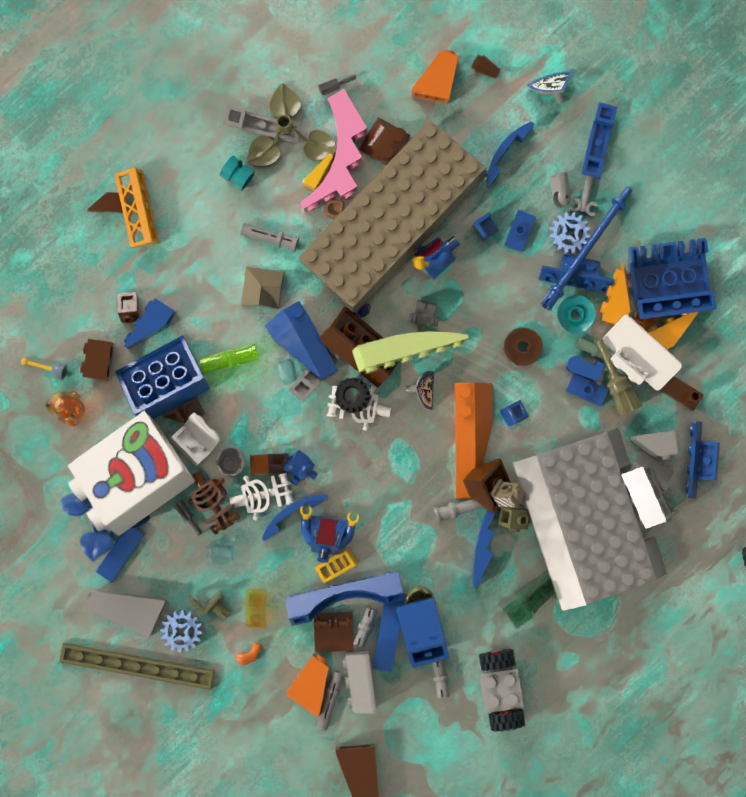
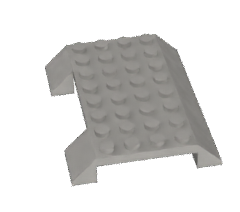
M618 428L512 463L518 482L525 492L524 500L561 611L599 601L655 581L667 574L655 537L646 540L642 538L624 485L620 468L629 465L630 462Z

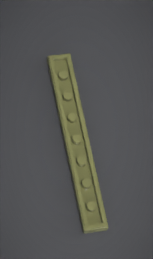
M65 642L62 644L59 660L61 663L208 690L212 689L215 670Z

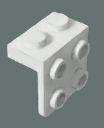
M195 413L191 414L185 425L169 439L196 467L213 452L220 442L218 433L210 429L205 424L204 419Z

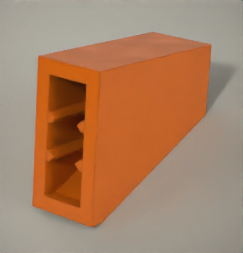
M450 50L440 51L413 86L411 96L448 104L458 55Z
M313 654L286 692L288 697L316 717L320 714L329 668L328 660L320 654L317 656Z

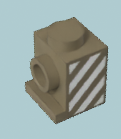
M498 479L490 494L499 507L517 508L525 492L519 483L503 482L502 479Z

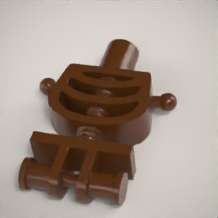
M201 471L192 475L198 489L190 494L192 499H189L188 503L190 505L194 504L196 509L201 512L214 511L215 515L205 521L206 524H210L213 521L217 523L210 527L213 534H218L220 530L224 531L227 529V525L231 526L235 520L240 519L237 511L234 510L232 514L228 513V511L235 507L234 504L228 505L224 509L220 508V505L227 496L226 489L222 486L225 482L223 478H220L219 481L215 478L207 482ZM208 502L210 507L205 506L203 503Z

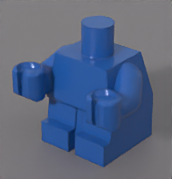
M300 450L295 451L290 456L283 468L286 472L290 471L294 474L290 479V482L294 485L298 484L300 479L304 480L309 476L314 480L318 475L313 470L315 464Z

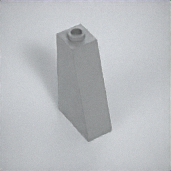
M95 590L93 593L88 594L85 600V604H87L85 609L144 636L151 637L167 600Z

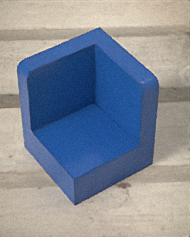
M490 212L476 220L472 225L482 241H485L499 231L490 218Z

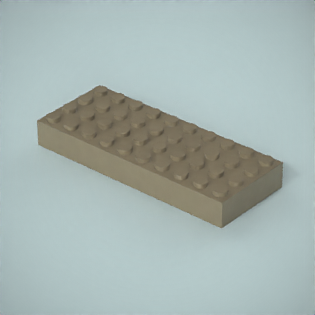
M429 120L298 259L335 295L357 313L487 176L486 167L435 123Z

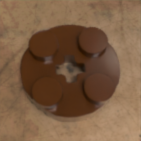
M528 328L514 329L507 335L504 341L505 356L517 366L530 365L541 354V338L535 331ZM522 341L523 344H528L526 352L518 350L519 342Z

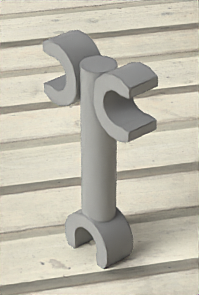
M586 175L587 178L581 201L578 198H572L571 202H575L577 208L570 207L568 211L571 213L578 211L586 213L588 217L592 218L596 214L591 213L589 208H597L598 204L595 202L588 204L595 177Z

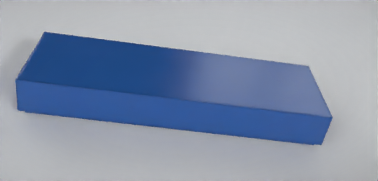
M138 529L122 533L96 572L112 583L145 534Z

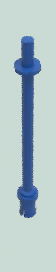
M627 186L619 198L611 199L612 208L558 284L552 285L549 288L550 292L541 302L543 308L551 311L557 300L563 297L564 287L619 209L625 210L627 208L624 202L633 191L630 187Z

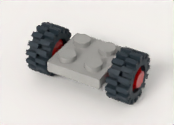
M513 649L494 650L479 654L481 670L490 671L480 673L479 676L485 713L492 712L489 714L491 730L502 732L526 726L523 709H520L524 708L525 705L519 669H507L516 665Z

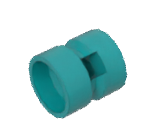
M233 155L225 163L219 175L228 182L233 181V186L243 191L251 182L256 171L248 165L243 166V162Z

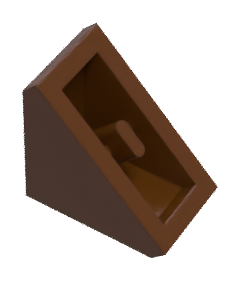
M288 453L250 455L251 474L289 473V471L283 470L289 460Z

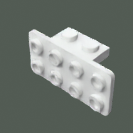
M624 315L603 337L605 345L615 353L611 358L614 366L620 370L622 369L628 378L638 385L645 380L658 391L682 368V363L629 315Z

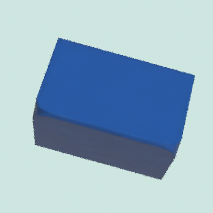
M521 400L500 410L508 427L529 417Z

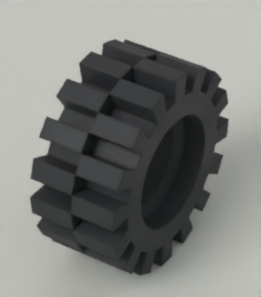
M355 377L346 378L337 386L335 399L342 410L348 413L361 412L370 401V391L366 383L361 379H356ZM350 388H355L360 392V398L355 403H350L345 398V393Z

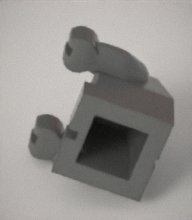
M423 300L417 301L415 313L409 314L408 321L418 325L417 332H425L426 327L438 326L439 319L434 317L436 303Z

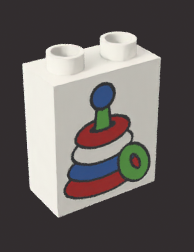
M145 411L68 465L75 476L68 483L71 490L80 501L88 498L94 507L87 512L93 525L100 532L107 527L118 536L195 482L157 422Z

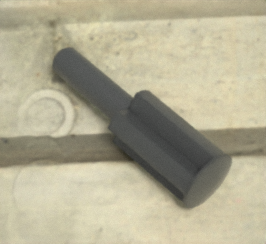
M352 74L340 80L334 78L319 84V91L323 96L338 90L340 85L355 80L356 75Z
M182 500L178 501L173 506L184 522L187 521L197 536L201 535L202 532L192 519L193 515Z

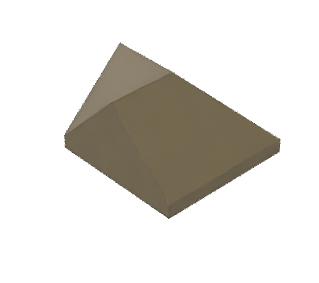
M246 267L241 305L279 309L284 271Z

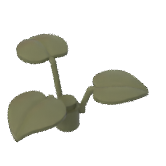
M282 83L276 89L270 101V112L273 117L277 118L276 124L278 129L276 130L275 141L273 142L267 136H259L254 139L249 147L247 162L258 167L274 164L281 155L280 149L275 146L278 143L280 133L288 134L294 131L304 142H307L304 145V153L307 158L313 161H321L327 155L335 154L336 145L334 140L324 131L313 130L307 139L296 129L290 117L295 116L299 112L301 101L295 92Z

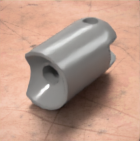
M557 173L556 176H550L553 203L561 208L570 203L571 196L567 173Z

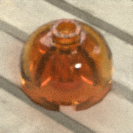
M58 391L45 404L46 409L51 415L56 413L59 416V421L72 427L78 426L85 413L84 404L80 399L81 396L75 391Z

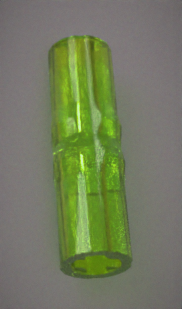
M255 344L199 358L203 373L259 360Z

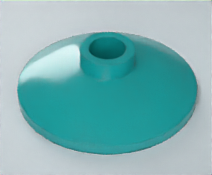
M572 295L565 298L557 310V318L560 325L571 333H582L588 330L593 325L596 316L592 302L580 295ZM574 311L578 312V318L572 317V313Z

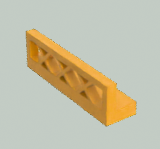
M132 168L115 173L131 248L147 244H159L143 170ZM129 175L131 182L128 187H125L122 184L121 177ZM129 192L135 198L132 206L127 204L126 201ZM133 211L138 213L139 216L136 225L130 219ZM137 230L143 233V241H135L134 235Z

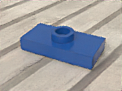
M518 210L504 246L522 253L536 216Z
M573 374L566 392L601 407L609 389Z

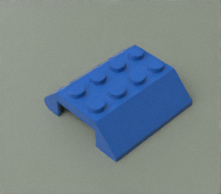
M700 238L697 241L695 239L690 240L688 253H684L685 245L683 241H678V245L676 242L659 244V249L657 244H654L651 248L650 258H646L647 250L645 246H640V254L638 247L629 248L628 266L633 301L639 319L717 309L714 290L710 291L705 256L709 252L706 238Z

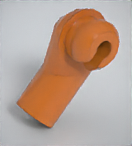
M254 642L250 652H239L236 655V661L240 665L255 662L263 646Z

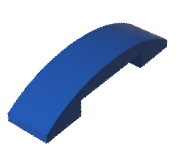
M599 102L581 174L600 179L618 107Z
M529 122L516 129L499 146L488 169L486 187L488 189L501 172V169L496 166L515 139L521 143L524 141L534 126L533 122Z
M327 494L309 496L286 507L268 525L262 536L263 541L281 530L277 523L307 502L311 508H314L328 498Z

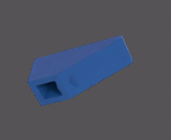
M156 298L153 301L150 300L145 307L146 312L144 316H140L135 322L134 326L136 328L133 333L129 332L124 339V347L131 349L166 329L175 316L176 311Z

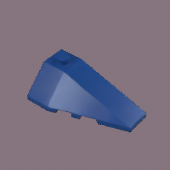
M300 301L285 308L265 324L273 340L279 346L281 345L292 357L297 358L320 380L338 371L324 343L319 340L320 336Z

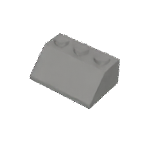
M369 650L346 653V658H342L343 668L348 670V677H345L346 689H350L351 696L348 697V706L353 708V713H377Z

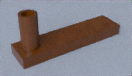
M675 376L659 390L692 411L695 410L704 395Z

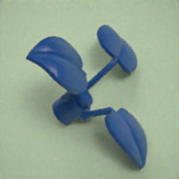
M74 493L61 499L62 509L71 516L83 515L93 507L88 498L80 501ZM146 516L127 531L142 527L150 520V516ZM91 522L93 532L85 533L80 539V545L85 555L94 562L112 549L114 545V532L111 531L109 533L105 529L101 532L97 531Z

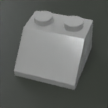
M675 431L630 437L632 443L650 456L657 457L658 460L672 459L673 454H678Z

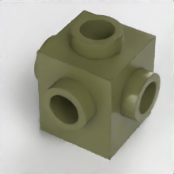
M519 504L517 508L501 507L498 525L506 527L512 532H520V529L528 530L530 522L528 509L523 508L524 505Z

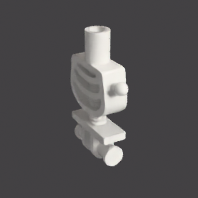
M372 385L370 388L371 399L369 404L360 412L361 419H358L354 413H351L354 421L364 423V431L369 430L368 423H374L375 415L390 416L391 406L377 404L378 395L374 394L376 390L375 385ZM332 386V394L329 395V398H332V404L328 403L329 410L326 416L336 417V409L341 408L336 405L335 391L337 386ZM347 390L346 393H345V398H346V400H347L348 390ZM360 392L354 396L353 401L348 400V402H357L356 400L360 396ZM342 409L340 410L339 419H343L344 410ZM363 411L367 412L368 419H364Z
M287 473L278 475L281 482L279 485H277L275 475L270 476L273 489H268L261 480L250 482L249 477L245 475L243 480L246 484L241 486L243 494L229 498L230 504L235 505L234 508L246 505L247 512L254 513L253 519L255 521L259 520L258 512H264L269 508L270 496H276L278 507L283 506L280 496L284 495L285 505L294 503L295 500L293 501L292 497L293 490L289 491L288 485H291V482H288ZM255 483L260 484L264 490L259 491ZM249 486H252L256 493L253 494ZM284 486L285 492L279 493L278 488ZM266 498V505L261 509L262 499ZM258 500V506L254 509V502Z

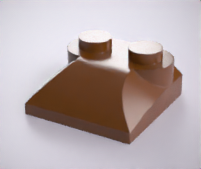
M378 117L359 150L386 166L406 145L411 135L406 133L404 129L396 127Z

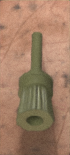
M603 339L597 341V347L610 373V381L606 386L610 390V395H613L619 416L643 406L632 389V383H630L628 376L621 375L620 371L617 372Z

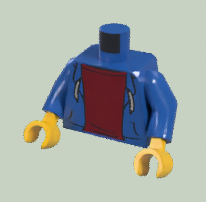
M454 236L445 243L438 237L426 246H420L414 252L413 265L419 270L425 269L435 279L456 260L452 251L460 244Z
M301 506L300 513L303 515V518H301V534L306 544L311 546V551L318 553L317 561L327 563L329 562L330 555H338L339 550H344L352 541L356 528L355 523L360 519V516L357 514V519L353 521L350 518L352 513L350 512L347 516L349 524H347V520L311 515L312 509L310 506L309 513L304 514L302 512L303 506Z

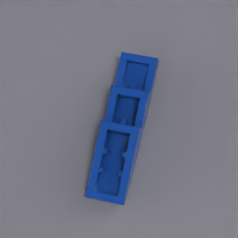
M486 510L480 525L474 550L472 585L476 588L493 555V552L487 550L495 533L488 529L495 512L491 513Z
M404 601L384 604L372 669L392 672L400 629L396 607L404 605Z

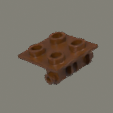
M353 612L318 613L314 617L315 652L353 651Z

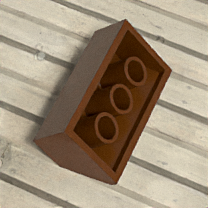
M346 306L341 309L319 338L321 342L358 372L352 350L359 345L384 339V337ZM399 361L389 368L380 366L377 367V371L371 373L363 371L359 373L378 388L391 375Z

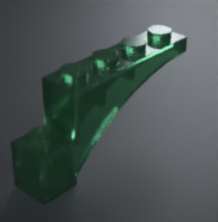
M548 570L516 591L515 595L517 598L502 608L516 628L532 619L541 606L555 594Z

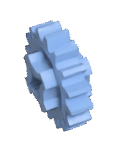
M565 212L564 218L558 215V222L552 221L554 227H550L549 231L553 232V234L549 235V239H554L551 245L557 244V251L563 248L564 254L568 250L574 254L575 248L581 251V245L585 246L587 243L585 239L590 238V235L586 234V232L591 229L585 227L588 222L587 220L581 221L582 215L576 218L575 212L571 216ZM568 221H573L577 224H569ZM558 226H560L561 234L559 236H557ZM567 230H568V231H571V230L573 231L572 236H571V235H568V236H567V235L565 234V233L567 232ZM580 230L582 231L581 240H579L578 232ZM562 242H570L571 245H566Z
M181 610L180 614L174 611V617L169 614L167 615L169 621L162 622L165 628H161L160 631L164 632L165 635L161 639L167 640L165 646L172 645V651L178 648V652L181 653L182 649L185 648L186 652H188L190 645L193 648L196 647L194 641L200 642L201 640L198 635L202 634L203 631L198 630V627L202 623H196L198 616L192 618L191 611L187 615L185 610ZM178 618H184V619H187L188 621L185 623V622H180V621L177 620V619H178ZM170 625L173 628V633L171 636L169 634ZM188 625V627L184 631V634L175 637V635L179 631V628L181 629ZM192 626L194 627V636H193V637H192V635L190 634V628H191ZM176 640H183V641L186 642V643H185V644H179V643H176L175 641H176Z

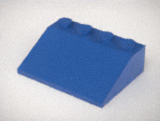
M183 336L115 371L135 416L145 411L152 419H155L210 389Z

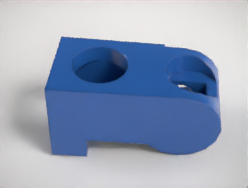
M573 356L567 360L566 369L572 374L596 383L600 379L605 363L597 361L595 365L584 362L579 356Z

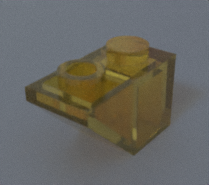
M246 589V627L266 628L267 589Z

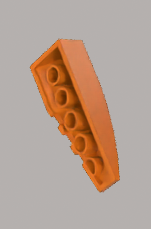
M492 383L454 384L456 499H473L469 496L463 479L472 469L484 463L493 424Z

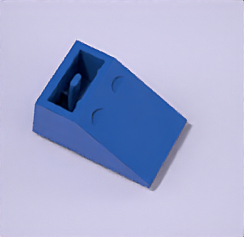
M434 598L396 607L412 668L449 659L447 644Z

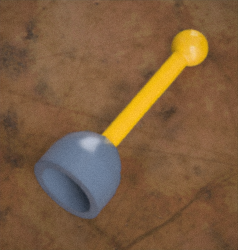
M27 358L21 360V364L24 366L31 365L50 370L57 379L63 380L67 373V365L55 364L53 367L28 361Z

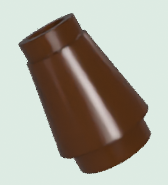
M479 54L471 66L474 72L496 79L501 70L485 55L481 56Z

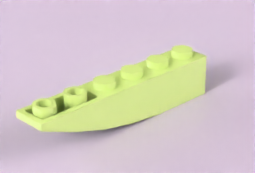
M451 332L407 333L359 345L352 352L359 372L366 371L371 373L377 371V367L384 366V368L394 366L397 361H401V363L413 360L412 357L414 356L423 358L430 355L429 352L432 351L440 353L447 350L446 347L449 346L453 348L463 346V342L469 337L467 334Z

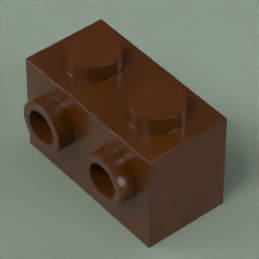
M88 339L83 348V354H86L85 362L81 363L80 373H83L82 377L109 381L114 343Z

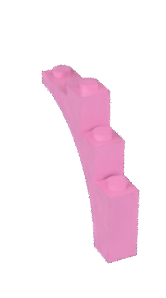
M344 89L328 98V104L337 126L338 143L336 155L324 181L311 195L300 202L304 212L307 210L311 212L319 207L318 204L324 200L328 202L334 199L336 193H338L340 199H349L357 191V185L348 169L354 170L361 165L362 156L353 140L359 141L366 136L365 133H367V127Z

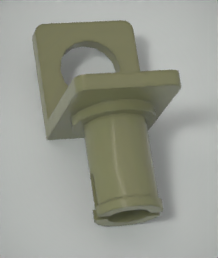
M220 590L204 607L191 595L188 596V601L204 615L212 610L224 621L227 618L226 615L229 616L231 614V610L219 602L222 596Z

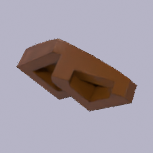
M106 192L87 209V212L123 213L119 193Z
M197 397L165 413L163 417L180 423H186L191 414L195 413L196 415L203 416L206 413Z

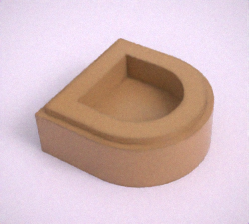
M328 201L324 206L325 215L335 220L343 211L345 201Z

